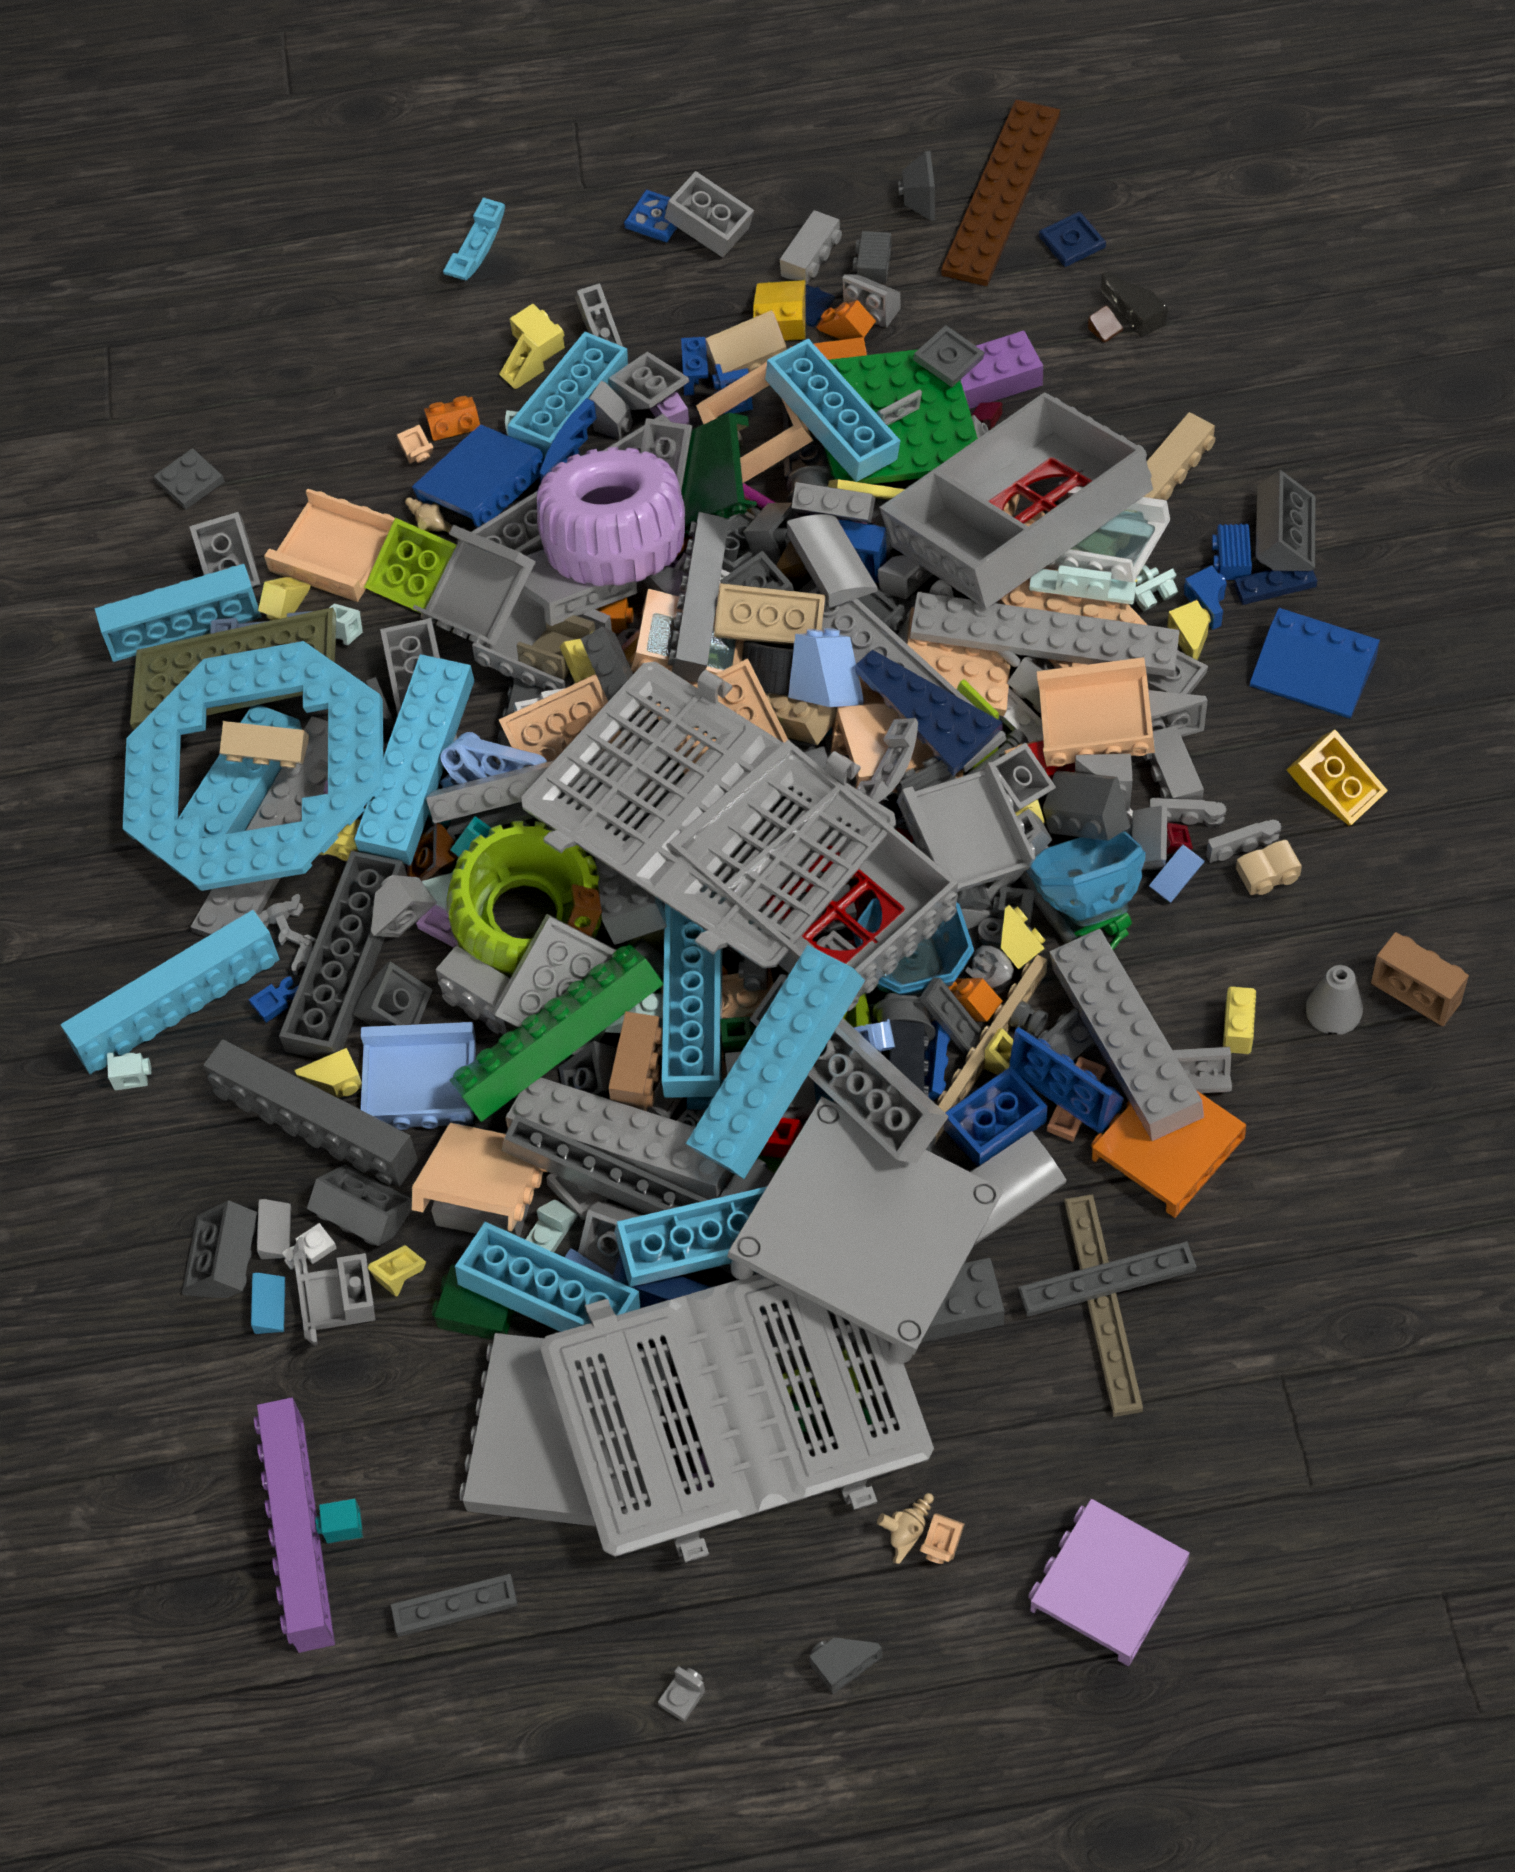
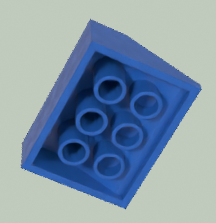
M1279 608L1267 634L1250 681V686L1351 719L1377 658L1380 640Z
M1020 1027L1015 1030L1009 1067H1012L1035 1090L1097 1133H1103L1113 1117L1121 1111L1124 1098L1115 1088L1101 1083L1092 1072L1083 1070L1075 1065L1073 1060L1067 1055L1059 1054L1053 1050L1045 1040L1037 1039Z

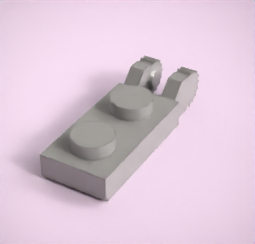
M1152 798L1149 808L1167 805V823L1183 822L1187 825L1204 823L1207 827L1215 826L1216 828L1224 824V815H1226L1227 810L1222 802L1216 803L1205 800Z
M1276 820L1264 821L1209 839L1206 857L1210 863L1217 860L1224 861L1236 853L1242 851L1250 852L1259 845L1267 847L1279 841L1281 823Z

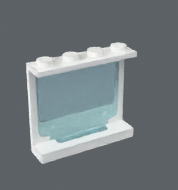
M1076 486L1075 488L1070 490L1068 492L1069 497L1074 495L1083 487ZM1142 497L1048 564L1046 568L1059 570L1060 565L1112 572L1111 579L1134 583L1170 521L1167 501Z

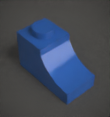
M1210 566L1185 579L1184 595L1190 603L1197 600L1202 609L1205 608L1208 611L1211 619L1209 626L1214 630L1222 624L1223 609L1219 602L1225 597L1227 583L1221 573H1217L1213 566Z

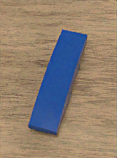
M586 398L557 433L540 470L541 482L544 476L552 471L554 466L560 462L567 463L569 457L578 454V448L588 439L586 428L597 419L595 404L590 399Z

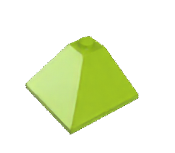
M395 518L364 588L413 609V606L416 605L426 609L457 545Z

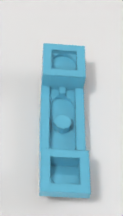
M486 198L482 199L473 215L475 223L458 254H452L443 271L445 275L467 280L474 274L495 239L504 214V203Z

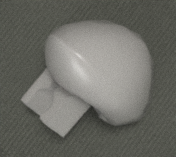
M981 946L975 951L972 959V968L967 967L965 971L972 978H983L993 989L1009 981L1012 978L1014 969L1010 959L1003 951L993 946Z

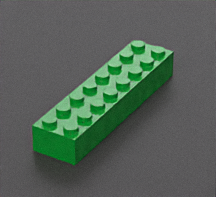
M630 944L626 947H621L604 964L601 963L593 967L590 974L584 979L573 982L567 988V992L559 998L555 997L545 1004L544 1009L539 1013L525 1018L522 1025L515 1031L505 1033L499 1039V1043L491 1049L487 1048L477 1055L476 1060L471 1064L457 1069L449 1081L482 1122L623 1016L625 1011L628 1012L664 984L646 958Z

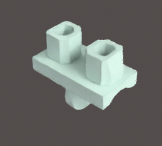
M1146 565L1143 566L1138 574L1139 576L1136 578V585L1143 584L1135 588L1134 602L1136 601L1143 611L1157 604L1152 594L1153 592L1158 590L1164 601L1177 594L1178 590L1173 581L1176 573L1173 569L1153 578L1159 574L1158 569L1155 567L1150 570Z

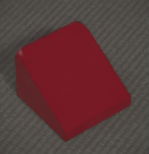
M979 403L972 416L974 415L981 423H985L990 431L1002 415V403Z
M1167 823L1166 854L1176 853L1182 845L1192 850L1188 827Z

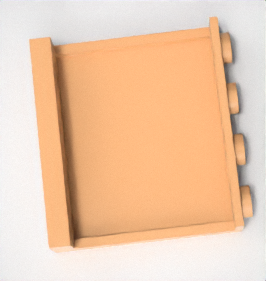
M307 489L308 503L277 551L268 549L264 556L269 572L295 578L311 584L315 588L358 602L366 590L364 588L395 518L389 514L373 511L366 506L349 503L345 499L328 496L321 491L316 492Z
M1144 657L1037 671L1044 738L1043 752L1046 766H1063L1075 763L1076 755L1131 754V756H1144L1149 753H1155Z
M885 703L837 707L834 723L836 733H842L850 760L861 766L860 771L855 775L857 780L856 789L861 781H871L888 749V745L883 739L894 719H899L893 707L889 708ZM917 737L913 754L907 769L914 768L915 771L923 767L922 762L934 756L933 750L927 744L922 743ZM962 769L955 774L956 778L963 777L964 771ZM896 787L892 792L898 793Z
M450 1122L412 1186V1210L423 1212L431 1199L508 1216V1231L512 1232L517 1221H522L526 1204H531L534 1189L540 1187L543 1172L548 1171L503 1152L502 1146L506 1134Z

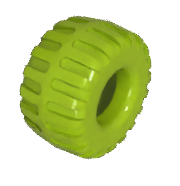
M523 821L511 822L510 828L503 829L501 825L489 829L486 838L482 835L477 836L470 843L469 851L464 850L460 854L448 886L446 899L447 914L453 936L457 940L459 947L510 978L532 939L513 938L503 932L497 925L493 916V907L501 894L514 887H536L550 896L556 906V919L566 924L574 907L571 894V886L573 884L596 889L599 892L597 865L592 856H587L586 851L578 845L566 848L560 853L546 844L543 839L552 831L548 830L547 825L543 822L535 821V826H523ZM602 913L599 917V920L597 922V925L594 929L592 936H590L594 939L596 938L598 931L600 929V925L602 922ZM580 916L575 920L574 924L577 927H586L590 924L591 920L586 916Z

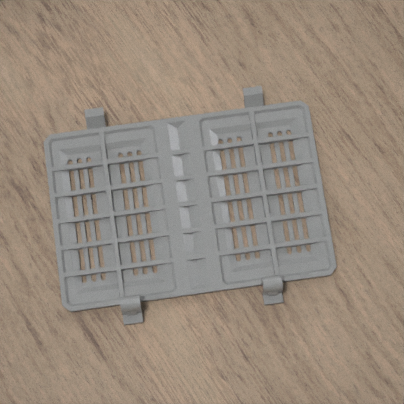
M657 662L643 663L522 795V807L525 811L555 830L549 832L543 839L546 844L560 853L566 848L578 845L705 929L706 931L702 932L695 939V943L714 955L718 949L729 945L762 968L776 967L789 952V948L782 945L777 939L767 936L763 929L758 930V925L755 922L749 924L750 918L741 911L740 906L737 903L734 905V901L707 877L698 872L685 858L675 853L669 847V842L778 749L783 742L718 702V696L724 698L731 691L732 685L717 675L704 670L698 678V688H696ZM642 705L645 706L632 722L628 721ZM650 711H652L653 714L644 722V724L640 728L637 727V725L643 720V718ZM659 716L662 717L649 733L645 732ZM623 726L625 728L623 732L610 744L609 741ZM632 732L634 735L619 750L617 747ZM688 735H690L691 738L678 752H676L675 749L683 742V740ZM639 738L643 739L629 755L626 754ZM698 740L700 742L698 746L685 758L686 752ZM706 746L709 747L696 763L692 762ZM602 748L605 749L603 754L590 766L589 763ZM836 751L832 752L827 759L826 769L824 770L894 828L896 821L892 811L847 783V777L852 780L860 771L861 766ZM791 752L696 835L684 849L713 874L724 863L728 864L717 877L723 881L733 869L737 870L733 875L735 876L768 847V844L781 829L786 831L826 796L833 787ZM611 754H613L614 757L605 765V767L601 771H598L597 769L604 763V761ZM668 757H671L672 759L659 774H656L657 769ZM619 760H622L623 762L617 767V769L609 777H607L606 774L615 766V764ZM677 763L681 764L667 780L664 779ZM688 768L689 771L676 786L673 785V782ZM584 770V775L570 788L569 785ZM591 776H593L594 779L586 786V788L581 793H578L577 791L584 785V783ZM650 778L652 782L639 796H636L635 794ZM601 781L603 784L589 799H587V795ZM659 784L661 787L656 791V793L647 802L644 801V799ZM666 790L670 791L656 808L653 807ZM564 792V797L559 799L558 797ZM838 793L816 812L800 830H796L793 833V837L779 850H773L770 853V858L754 872L750 871L747 873V878L733 892L795 945L885 839L888 832ZM782 796L786 797L773 814L769 812ZM571 798L574 799L571 804H567ZM629 801L633 802L619 818L615 817ZM793 801L795 803L793 807L780 819L781 813ZM579 804L583 805L579 810H576ZM639 806L641 808L628 824H625L624 822ZM801 807L804 808L794 822L789 825L788 821ZM647 812L650 813L644 822L634 830L633 827ZM763 818L767 819L766 822L759 828V830L752 836L750 833L761 822V820ZM611 823L612 826L606 830L605 827ZM772 824H775L776 826L761 842L759 840ZM831 826L835 828L821 845L817 843ZM618 829L621 830L618 835H614ZM840 832L843 833L844 835L838 840V842L832 847V849L828 850L827 847L837 837V835ZM628 834L630 836L628 840L623 841L624 837ZM851 838L852 842L840 856L836 855L845 842ZM744 840L747 841L746 845L734 858L730 857ZM753 846L756 847L743 864L739 863ZM811 849L815 850L802 867L798 866ZM820 855H823L824 858L814 868V870L811 873H809L807 870L813 865V863L819 858ZM829 861H832L833 864L828 868V870L823 874V876L820 879H818L816 876L822 871V869L828 864ZM792 872L796 873L782 890L779 889ZM801 877L805 880L791 896L788 895L789 891ZM810 883L814 886L800 902L797 901L798 897ZM704 886L708 887L705 892H700ZM713 892L717 893L714 898H709ZM774 894L776 896L763 913L759 912L762 906ZM722 898L726 899L722 904H718ZM783 900L785 902L772 919L768 918L771 912ZM792 906L794 910L788 915V917L782 922V924L779 925L777 922Z
M761 1274L617 1316L612 1310L608 1299L585 1305L591 1323L548 1335L540 1346L603 1551L614 1557L674 1539L678 1555L683 1556L685 1563L709 1555L704 1538L699 1539L701 1530L840 1487L845 1503L847 1505L852 1504L853 1510L876 1504L877 1499L872 1486L866 1488L868 1479L928 1461L934 1449L904 1363L896 1362L890 1356L891 1342L849 1321L850 1325L845 1326L842 1317L835 1313L833 1314L838 1328L833 1329L826 1308ZM783 1300L788 1302L789 1308L784 1309ZM773 1303L777 1306L778 1311L776 1312L772 1310L771 1304ZM760 1307L765 1308L767 1313L766 1315L762 1316L760 1312ZM787 1316H793L800 1340H795ZM780 1318L789 1341L786 1344L783 1342L776 1322ZM767 1322H770L778 1345L776 1347H773L765 1326ZM861 1329H864L872 1351L870 1354H867L859 1332ZM850 1332H853L861 1355L860 1357L856 1358L848 1336ZM661 1336L665 1337L667 1344H661ZM837 1336H842L850 1360H844ZM649 1340L654 1341L655 1348L650 1349ZM638 1343L642 1344L644 1351H638ZM800 1347L804 1348L811 1368L810 1372H806L798 1349ZM792 1350L800 1375L795 1376L787 1351ZM670 1351L678 1376L672 1377L665 1352ZM777 1354H781L789 1377L787 1379H784L776 1358ZM598 1355H603L604 1363L599 1362ZM655 1355L659 1356L666 1377L665 1380L661 1381L653 1358ZM591 1358L594 1366L588 1367L586 1359ZM647 1358L655 1383L649 1384L642 1359ZM875 1360L884 1384L882 1386L878 1385L871 1361ZM576 1361L580 1362L582 1369L576 1370ZM861 1364L865 1366L872 1389H867L859 1367ZM853 1367L861 1390L859 1393L855 1391L848 1368ZM608 1370L615 1395L610 1396L602 1371ZM591 1374H597L604 1396L602 1399H598ZM581 1377H585L592 1399L591 1402L587 1403L579 1379ZM811 1379L815 1380L822 1404H817L809 1381ZM803 1382L811 1404L809 1408L805 1406L798 1383ZM676 1384H681L688 1405L687 1409L683 1410ZM788 1386H792L800 1409L799 1411L795 1412L787 1390ZM666 1387L670 1389L677 1412L671 1413L664 1391ZM656 1390L665 1413L661 1417L652 1393ZM885 1392L888 1395L891 1407L895 1415V1417L891 1419L882 1396V1393ZM870 1397H876L884 1421L879 1422ZM864 1399L872 1421L871 1425H867L859 1400ZM613 1403H619L626 1425L624 1428H620ZM602 1406H607L614 1431L609 1432ZM595 1409L603 1434L597 1435L589 1410ZM826 1411L834 1436H828L820 1412ZM814 1414L822 1440H817L809 1415ZM688 1416L692 1418L699 1439L697 1442L693 1441L686 1420ZM799 1418H803L811 1441L809 1444H806L798 1422ZM675 1420H680L687 1445L682 1446ZM665 1423L669 1425L676 1448L670 1449L663 1427ZM898 1424L899 1431L894 1430L893 1426ZM887 1428L888 1434H883L882 1429ZM875 1431L877 1437L873 1438L870 1433ZM628 1434L637 1459L634 1461L630 1459L623 1437ZM615 1438L618 1440L625 1462L621 1465L612 1443V1439ZM601 1442L606 1443L613 1464L611 1468L607 1467L600 1445ZM837 1443L838 1449H833L832 1444ZM825 1447L827 1452L822 1453L820 1448ZM702 1448L710 1472L707 1475L704 1474L697 1453V1449ZM814 1450L815 1456H810L809 1451ZM687 1452L691 1453L698 1477L694 1479L685 1455ZM677 1455H679V1459L687 1480L684 1482H681L673 1458ZM639 1467L647 1490L645 1494L641 1493L634 1468ZM628 1471L635 1497L630 1498L622 1472ZM616 1474L624 1499L622 1501L617 1499L611 1475ZM713 1481L714 1487L710 1488L707 1482ZM701 1485L702 1491H697L696 1486ZM689 1488L691 1493L686 1495L684 1490ZM650 1500L651 1506L647 1507L645 1501ZM638 1504L639 1510L637 1511L633 1508V1505ZM627 1508L628 1513L623 1514L621 1509Z

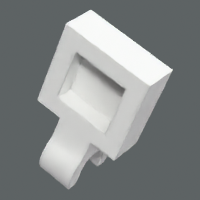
M320 1223L299 1236L303 1237L305 1257L312 1264L336 1249L334 1241ZM294 1246L282 1253L285 1257L284 1261L290 1269L295 1268Z

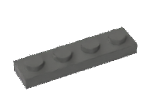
M511 1574L391 1604L398 1637L518 1606Z

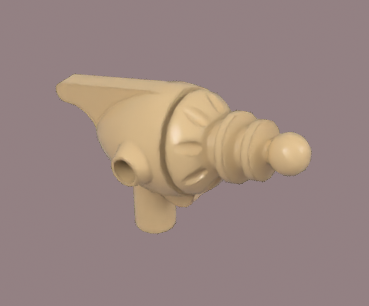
M412 498L406 499L405 503L409 506L412 514L415 515L420 529L427 532L447 531L450 533L453 526L444 520L442 513L439 511V505L423 504V502L416 499L413 500Z
M927 1493L924 1495L923 1500L918 1499V1504L913 1503V1509L908 1508L902 1512H894L892 1518L884 1513L878 1517L877 1524L891 1531V1544L896 1551L893 1558L894 1563H901L922 1534L925 1527L923 1516H928L926 1510L931 1509L929 1504L934 1500L932 1494Z

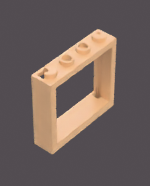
M767 362L697 404L696 407L703 423L705 424L716 419L769 386V383L765 380ZM784 400L783 403L793 426L740 458L743 483L813 441L808 427Z

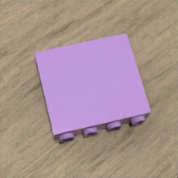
M1091 1499L1087 1507L1081 1506L1073 1521L1077 1523L1073 1531H1066L1059 1543L1061 1551L1057 1558L1052 1556L1046 1564L1044 1573L1047 1575L1041 1584L1036 1582L1028 1597L1031 1599L1030 1611L1035 1613L1038 1608L1119 1654L1118 1661L1130 1666L1188 1564L1190 1553Z

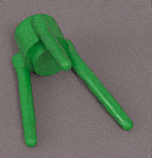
M1120 908L1074 932L1077 937H1082L1103 927L1109 935H1117L1110 944L1112 950H1114L1119 942L1129 935L1126 929L1131 926L1132 921L1128 913Z

